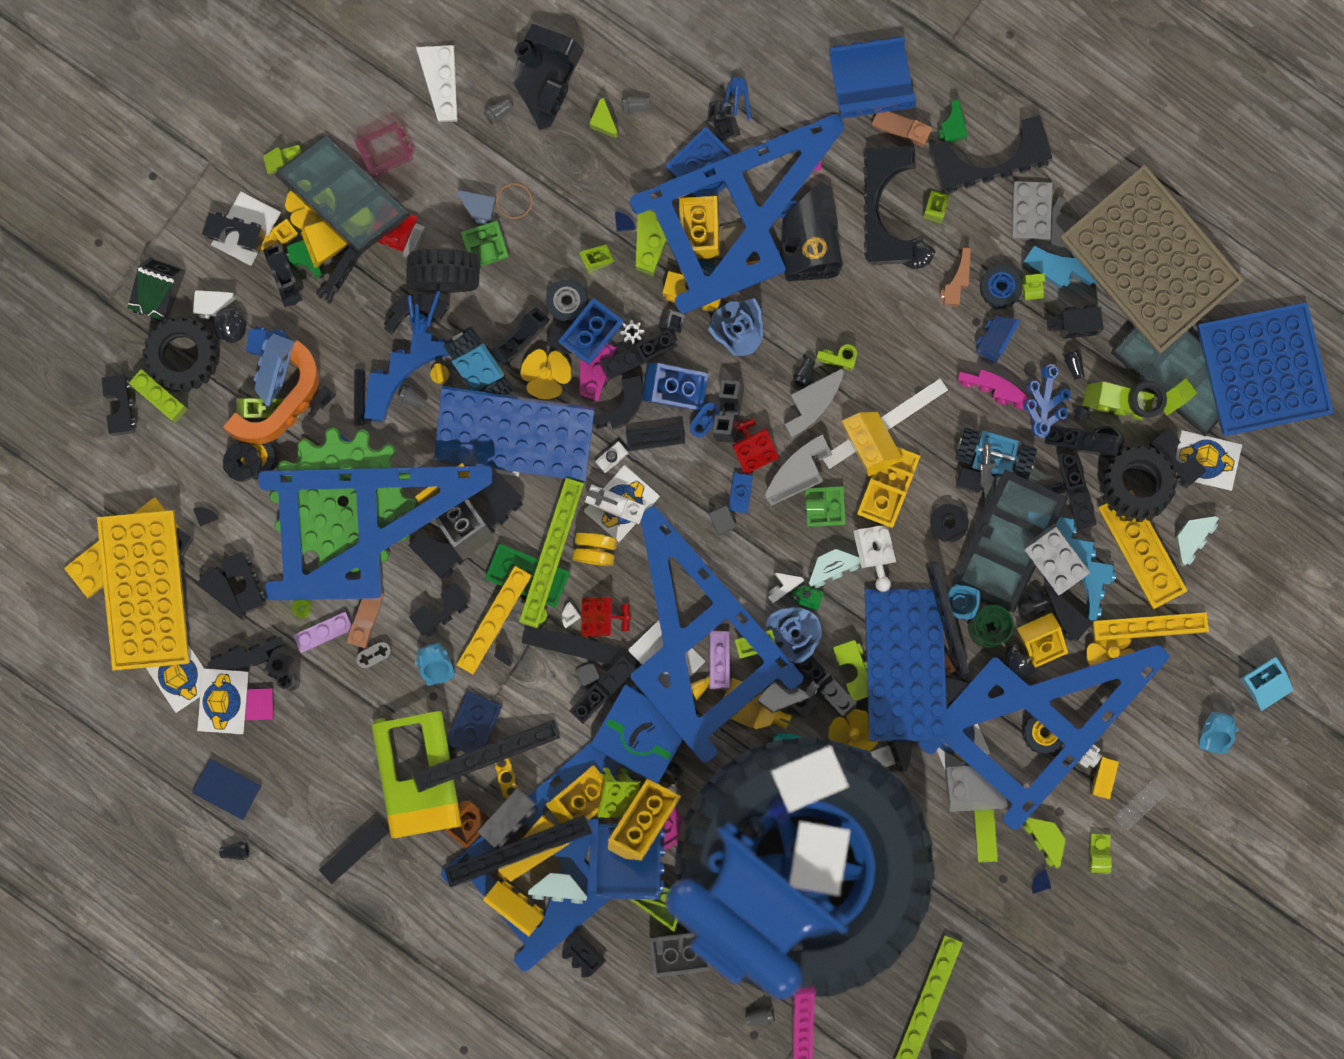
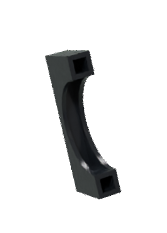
M1040 115L1021 120L1019 124L1021 140L1017 152L1008 161L996 167L980 168L967 164L954 153L949 141L931 145L929 153L941 193L951 194L958 191L957 188L965 187V189H969L982 181L983 184L994 181L996 177L1001 176L1004 179L1012 176L1014 172L1019 171L1021 174L1030 171L1032 167L1044 168L1048 166L1053 158Z
M912 146L867 149V155H864V165L867 166V174H864V183L867 185V192L864 194V201L867 204V211L864 213V219L867 223V230L864 233L865 241H867L865 259L871 265L917 263L916 243L912 240H901L890 235L883 226L879 214L880 198L886 185L898 174L906 170L916 169V150Z
M490 465L493 480L489 486L484 488L488 500V509L484 522L491 533L494 534V528L498 524L502 526L509 519L508 515L512 511H518L523 506L522 501L524 499ZM422 532L408 544L440 579L443 577L447 579L454 572L453 568L457 564L462 565L468 559L467 557L463 560L451 543L437 542Z

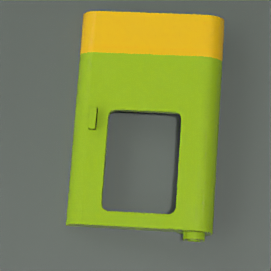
M442 711L386 721V718L374 720L375 724H371L391 839L462 826L454 779L418 793L413 779L402 782L397 780L389 730L420 723L423 728L429 767L449 760L450 756Z

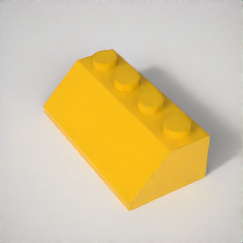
M647 778L609 838L608 850L625 859L642 860L681 799V796Z

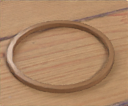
M518 183L505 185L498 192L496 198L499 212L509 219H520L526 216L531 210L533 203L530 191ZM508 186H521L530 195V207L525 214L519 217L507 216L499 208V195Z

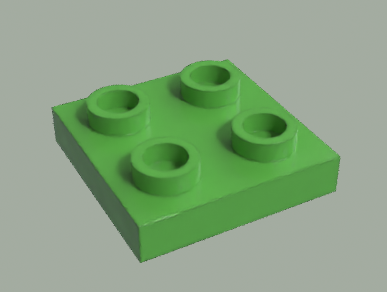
M497 221L461 232L466 250L478 255L480 267L509 258Z
M843 486L808 488L805 490L807 527L846 525Z

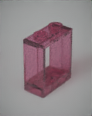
M396 122L354 141L369 174L373 178L413 160L411 154L414 151L410 142L405 143L403 137L406 134L402 125L398 127ZM395 131L405 154L375 167L364 144Z

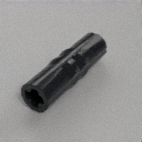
M283 672L277 676L276 683L284 690L294 691L299 688L300 679L294 674Z

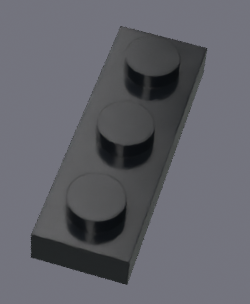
M682 424L626 432L628 452L685 444Z

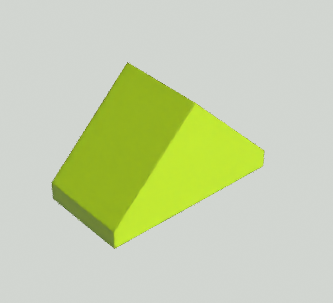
M602 98L599 100L591 118L590 128L616 138L618 137L617 130L605 100Z
M931 190L923 219L941 224L950 195Z
M607 244L579 253L588 274L614 262Z
M1187 378L1166 392L1167 405L1163 411L1166 416L1183 406L1197 394Z

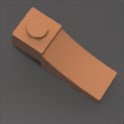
M892 112L877 113L871 125L905 142L907 140L922 148L932 130V127L917 120L914 121Z
M971 248L962 249L959 267L954 279L949 285H945L944 290H940V301H943V306L958 307L960 305L961 289H967L969 286Z
M383 593L380 598L361 600L348 636V644L367 649L383 600Z

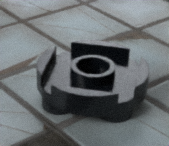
M247 443L232 444L223 457V470L230 478L239 482H246L256 477L262 467V459L258 450ZM245 457L244 460L247 462V464L242 465V467H239V459Z
M952 504L942 505L931 516V531L942 542H956L968 530V516L959 506ZM946 518L954 520L953 528L945 527Z

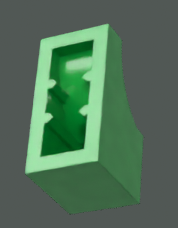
M959 100L951 101L950 117L946 122L941 123L940 129H938L940 141H949V144L964 141L968 137Z
M304 240L287 246L289 252L286 253L289 263H293L295 267L302 266L309 269L316 279L324 277L320 266L314 268Z

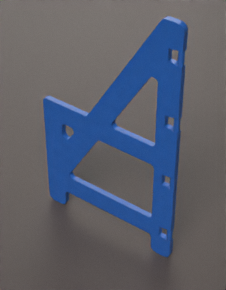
M838 115L828 116L815 123L771 139L761 145L729 156L652 189L645 190L630 198L629 203L635 214H642L649 210L655 213L689 290L675 298V305L680 313H688L785 272V265L773 242L769 229L843 132L844 125ZM820 126L821 132L812 134L810 129ZM767 147L769 153L759 156L757 151ZM794 151H799L801 156L764 205L758 207L743 177V172ZM714 169L715 175L706 178L704 172ZM722 181L731 195L745 230L712 274L705 276L674 210L672 201ZM661 191L662 196L652 200L650 194ZM752 252H756L760 261L747 265V258Z
M485 465L262 471L259 474V487L262 490H276L279 494L283 580L269 581L265 585L267 599L380 598L382 595L380 552L489 486L493 480L491 467ZM458 471H470L469 477L459 478ZM410 472V479H400L399 473ZM340 474H351V480H341ZM281 475H292V482H282ZM377 488H440V493L384 528L378 526ZM355 489L357 494L359 543L311 573L305 574L302 563L299 490ZM354 568H359L361 578L348 579L346 574Z
M652 506L643 513L641 523L663 647L631 674V679L699 759L704 763H708L718 754V750L709 740L715 731L775 680L780 679L788 689L793 690L803 682V676L656 507ZM663 524L671 531L667 536L660 530ZM670 557H674L713 602L706 611L686 628H681L668 562ZM702 568L710 576L705 580L698 573ZM740 612L748 620L744 625L737 618ZM729 620L764 660V664L705 715L699 718L696 716L686 653L723 621ZM779 657L787 665L783 669L775 662ZM664 672L669 673L671 683L669 688H665L658 680L659 676Z
M1155 645L1032 686L1027 685L1002 661L994 657L948 707V740L919 741V746L928 754L935 753L942 744L950 747L1011 802L1012 806L1003 816V821L1011 829L1017 830L1168 661L1169 654L1161 646ZM1149 666L1153 670L1145 678L1141 673ZM1113 679L1120 680V685L1081 729L1075 728L1050 705L1052 699ZM995 685H999L1004 690L1001 696L995 698L988 697V692ZM1025 709L1064 744V748L1029 788L1026 789L963 733V729ZM1109 710L1113 715L1105 723L1101 718ZM1070 755L1074 759L1065 767L1062 762ZM1030 800L1034 804L1026 812L1022 807Z
M590 742L528 796L536 803L534 806L536 811L529 818L524 817L521 823L523 825L519 829L524 825L532 828L540 817L544 815L543 809L546 807V804L594 765L601 774H605L603 768H609L611 775L614 777L618 763L591 748L592 742ZM557 777H560L563 782L554 789L550 783ZM596 813L591 819L599 820V817L597 816L598 813ZM511 831L508 837L510 838L516 832ZM590 835L572 841L569 845L553 854L562 866L559 874L571 875L587 895V901L583 900L582 904L571 903V899L563 898V902L552 901L551 897L541 926L536 927L530 936L526 935L498 913L525 945L524 949L514 958V962L520 970L525 972L531 969L610 900L589 899V866L585 862V857L590 846ZM482 836L446 868L458 864L467 855L470 858H474L495 850L500 846L494 848ZM443 869L441 876L449 885L445 870ZM490 873L471 880L484 897L497 883Z

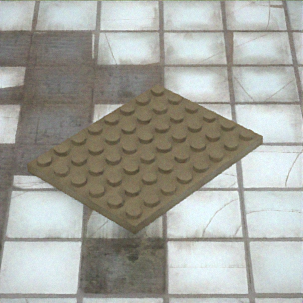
M1143 165L1059 238L1158 354H1161L1244 281L1146 165Z

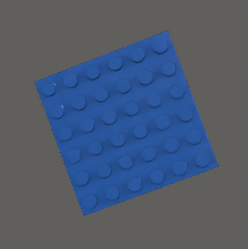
M1307 302L1197 325L1223 437L1334 414Z

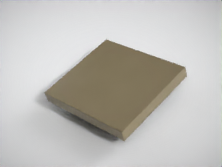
M743 222L719 227L720 258L725 257L745 230Z

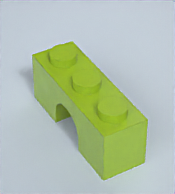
M142 369L128 383L174 423L188 410Z
M853 640L833 647L838 666L850 664L857 671L856 679L845 684L848 694L854 701L867 698V662L862 661L861 654H863L860 643L856 644V641Z

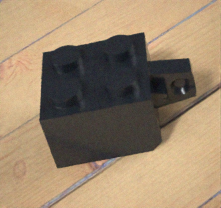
M1095 304L1085 305L1083 309L1067 307L1059 316L1046 319L1047 331L1060 332V336L1064 339L1097 336L1104 330L1101 307H1095Z

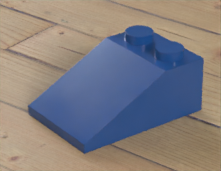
M593 298L558 343L589 365L621 330L624 320Z
M996 316L994 320L990 319L985 327V330H987L984 337L980 336L975 345L978 347L976 352L996 363L1020 321Z
M648 363L642 401L700 411L704 405L709 373L660 363Z

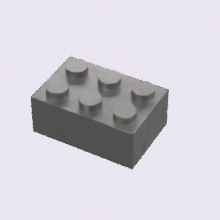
M468 499L435 518V521L463 560L495 538Z
M1052 524L1023 545L1024 550L1058 595H1061L1090 574L1089 569L1055 524Z
M517 788L479 829L478 833L494 848L504 846L510 839L508 837L510 832H516L523 825L521 823L524 817L529 818L536 811L534 808L536 803L520 788Z
M692 932L649 938L654 978L712 971V966L692 951L691 944L695 940Z

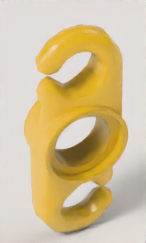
M509 758L505 759L504 766H495L501 792L506 799L510 797L507 794L509 788L515 790L518 788ZM504 772H509L512 775V779L507 783L501 781V775Z

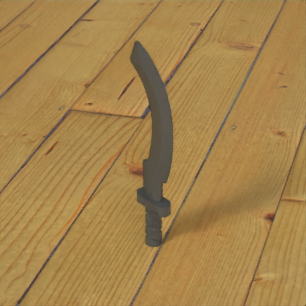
M984 443L983 463L978 464V469L981 470L980 484L984 487L985 505L981 517L972 527L973 534H975L996 489L995 478L992 476V467L996 466V461L990 458V443Z

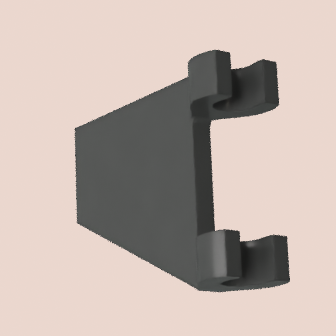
M1059 196L1052 208L1051 252L1061 257L1069 258L1071 252L1059 238L1074 226L1077 221L1060 212L1066 199Z
M777 679L761 695L757 702L771 713L811 699L817 693L819 685L813 681L804 692L798 687L790 690L780 679Z

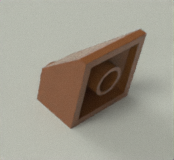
M469 800L458 803L462 826L443 829L466 849L480 835L478 833L479 829L490 819Z

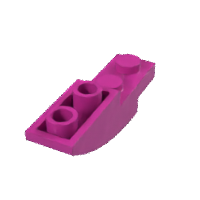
M980 370L978 376L963 372L958 374L957 382L961 383L960 386L966 388L978 387L979 391L985 393L993 391L992 399L996 400L995 403L1001 405L1009 403L1013 404L1016 409L1025 410L1023 404L1025 400H1029L1027 396L1002 377L984 370Z

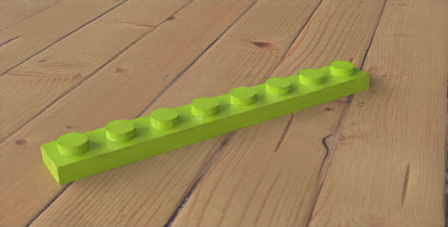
M568 478L565 479L519 621L521 624L538 629L584 483Z
M944 935L895 1059H917L963 944L962 942Z

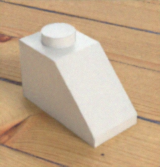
M195 290L193 313L198 316V319L210 320V317H216L218 312L235 301L236 296L234 293Z

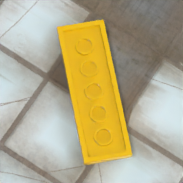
M1130 490L1129 492L1135 496L1133 490ZM1108 503L1097 508L1152 609L1187 592L1150 521L1146 519L1143 522H1136V519H1133L1132 522L1127 521L1125 516L1121 518L1116 516L1117 512L1115 510L1110 511L1107 508L1109 506Z
M154 497L133 514L166 510L158 499ZM99 541L64 568L88 599L104 587Z

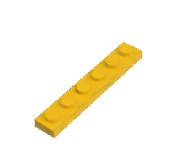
M517 566L513 568L457 666L474 675L532 577L531 574Z
M1207 612L1092 622L1094 641L1209 632Z

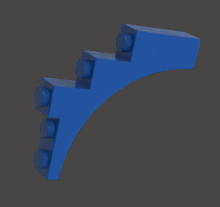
M429 330L424 334L413 333L410 354H407L408 351L396 350V353L391 352L389 375H386L385 371L375 370V373H369L365 420L385 422L388 407L402 382L426 363L450 356L443 346L447 340L436 339V342L433 341V335L429 333Z

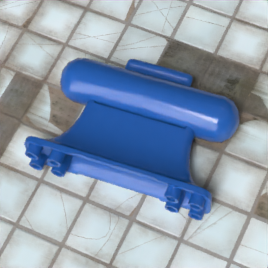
M727 823L724 828L719 826L717 829L724 842L725 858L722 870L714 886L708 892L692 880L676 882L666 895L667 910L673 917L697 935L691 944L692 951L733 984H738L746 975L776 999L790 998L799 991L803 981V974L797 963L785 954L802 938L818 930L833 929L845 934L848 931L845 926L850 920L840 912L835 918L830 916L829 913L833 910V907L824 899L819 905L807 899L755 857V854L749 850L754 844L744 835L739 841L736 840L733 836L738 830L730 823Z

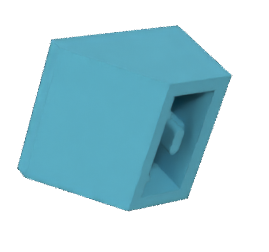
M1276 657L1271 658L1240 678L1260 711H1263L1294 691L1286 671Z

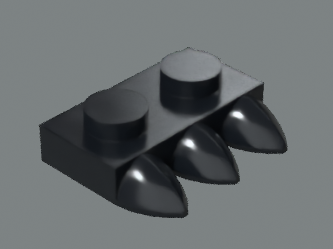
M580 933L575 936L562 952L563 959L574 956L572 968L584 966L581 971V977L584 978L592 976L607 961Z

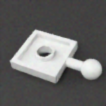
M883 525L853 531L861 568L875 566L878 576L875 583L876 588L881 592L889 590L891 582L885 577L883 565L895 563L896 559L888 526ZM873 542L877 545V551L873 549Z

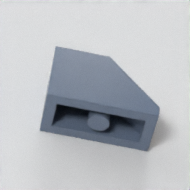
M457 190L458 198L471 218L475 220V223L485 225L487 222H492L496 204L495 197Z

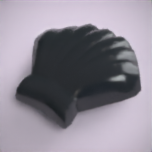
M919 236L912 239L916 243L917 263H902L911 269L926 267L931 263L936 253L935 249L923 242V237Z

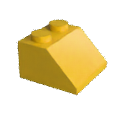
M1052 613L1017 628L1023 648L1027 656L1030 657L1031 665H1035V668L1068 653L1061 627Z

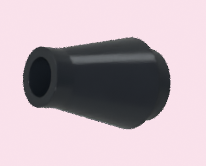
M1079 350L1065 354L1064 362L1074 380L1085 377L1082 354L1079 353Z
M806 357L793 374V382L801 387H807L811 382L816 362Z
M241 841L220 847V858L236 860L249 858V845Z

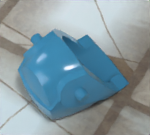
M955 584V587L950 588L948 592L954 617L973 619L979 607L980 591L972 587Z
M440 643L430 644L417 650L415 665H418L420 675L426 681L427 686L438 685L455 678L448 652Z
M1211 712L1201 732L1199 749L1212 753L1227 754L1235 741L1236 732L1239 731L1234 717L1224 713Z

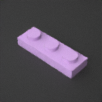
M344 612L293 635L300 653H303L350 632L352 624L347 613Z
M712 631L709 633V689L729 690V631Z

